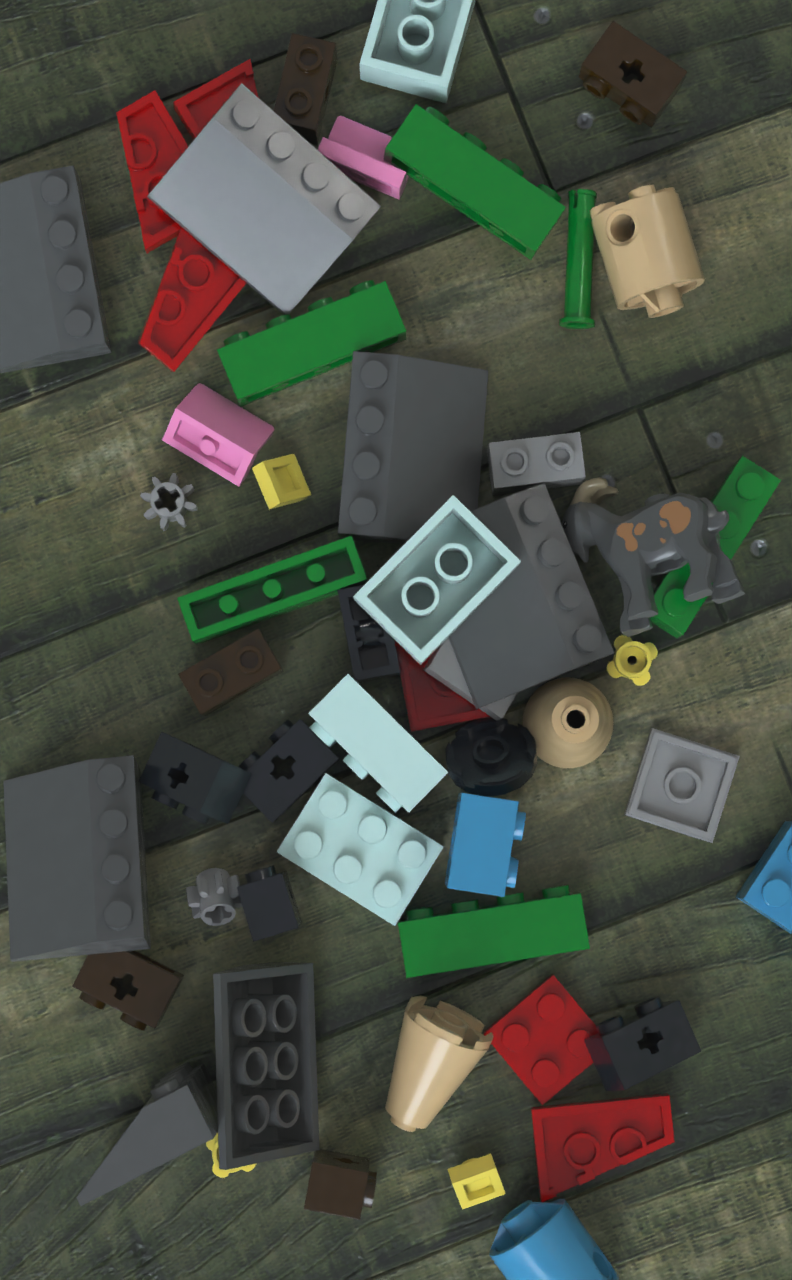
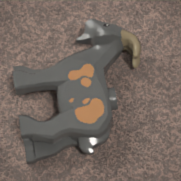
M600 477L586 480L577 488L563 516L562 527L574 555H579L585 563L589 562V548L592 545H597L603 558L618 576L624 596V611L620 618V630L623 635L630 637L653 628L650 617L658 615V609L653 594L651 577L682 568L687 563L690 566V576L684 585L683 594L685 600L693 602L711 595L712 601L721 604L745 594L744 587L738 578L733 562L723 553L720 546L719 531L723 530L727 525L729 514L726 510L719 512L709 499L697 498L680 492L674 495L657 494L647 498L645 506L626 515L618 516L598 506L604 499L615 496L619 492L617 488L608 486L606 479Z

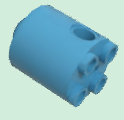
M557 1199L549 1203L528 1200L514 1208L502 1219L489 1253L506 1280H619V1275L565 1199Z

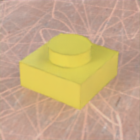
M295 454L265 460L252 467L269 510L300 502L311 496Z
M491 1153L479 1158L468 1159L460 1165L447 1169L462 1210L506 1194Z

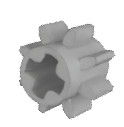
M172 473L169 482L161 483L155 476L152 477L155 488L151 494L145 492L140 495L143 500L150 502L152 507L144 513L145 518L149 520L158 515L161 518L160 528L163 531L168 529L169 522L177 521L185 528L187 525L183 517L187 510L192 512L198 511L197 505L187 500V496L194 492V487L190 484L181 489L178 486L179 480L176 473ZM167 492L172 497L180 495L175 500L178 508L173 512H170L166 507L159 509L164 504L161 496Z
M210 868L202 871L196 876V886L186 887L188 906L192 908L194 919L201 917L202 921L208 925H224L235 918V907H243L237 887L240 886L238 875L230 877L226 870L220 868Z

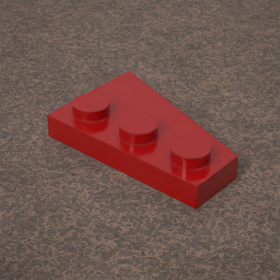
M182 227L180 228L138 340L139 345L172 372H175L246 284L244 280Z
M668 1093L530 1107L541 1202L556 1197V1194L578 1184L582 1185L595 1179L596 1176L617 1166L626 1165L675 1142L670 1095Z

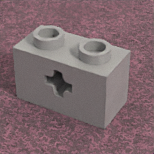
M580 432L491 442L488 444L487 456L492 495L521 492L545 483L547 489L581 485L586 478Z

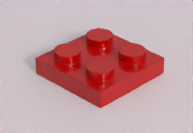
M551 974L483 1032V1035L486 1036L492 1032L494 1037L491 1044L543 1106L593 1063L584 1039L597 1034L598 1031L593 1021L558 979Z

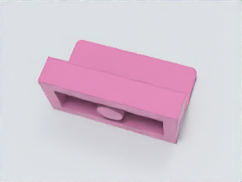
M338 116L328 139L323 137L317 150L351 180L400 200L409 176L406 175V171L398 169L384 160L385 148L393 137L346 117Z
M198 383L175 408L162 441L239 487L247 478L258 452L272 436L274 427L207 386Z

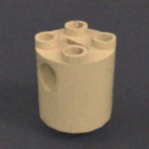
M646 185L628 193V201L617 205L615 202H607L593 207L590 210L591 224L617 309L631 310L646 307L648 317L655 318L683 308L682 295L702 285L705 278L680 197L675 192V188L669 187L656 191L654 185Z

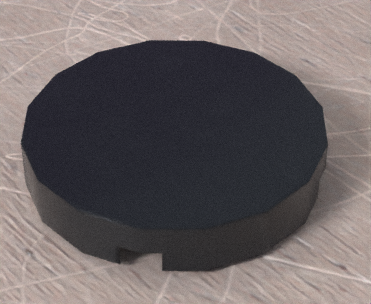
M483 718L462 726L455 732L456 738L452 740L451 744L448 742L445 749L447 771L455 785L470 794L486 797L505 795L521 788L533 776L538 764L535 739L529 730L519 723L518 727L508 724V719L504 718L497 721L493 718Z

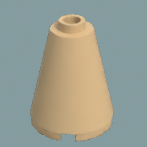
M559 678L545 683L530 697L523 713V726L529 730L535 739L537 756L555 767L577 768L591 763L606 749L613 732V714L606 697L591 683L577 678ZM570 711L576 712L581 719V726L577 729L570 727L567 723V715Z
M424 996L411 997L408 1005L405 1007L385 1106L386 1111L391 1115L390 1121L395 1126L409 1132H414L416 1128L424 1129L428 1127L488 1051L494 1037L492 1032L484 1036L482 1031L485 1025L469 1013L443 1001H439L437 1008L426 1006L424 1004L427 997Z

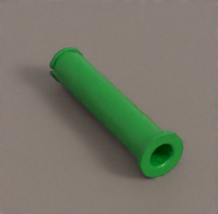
M577 189L578 195H576L575 190L568 191L564 318L559 320V325L569 329H589L595 327V320L591 319L594 230L591 224L590 210L595 207L597 192L589 189Z

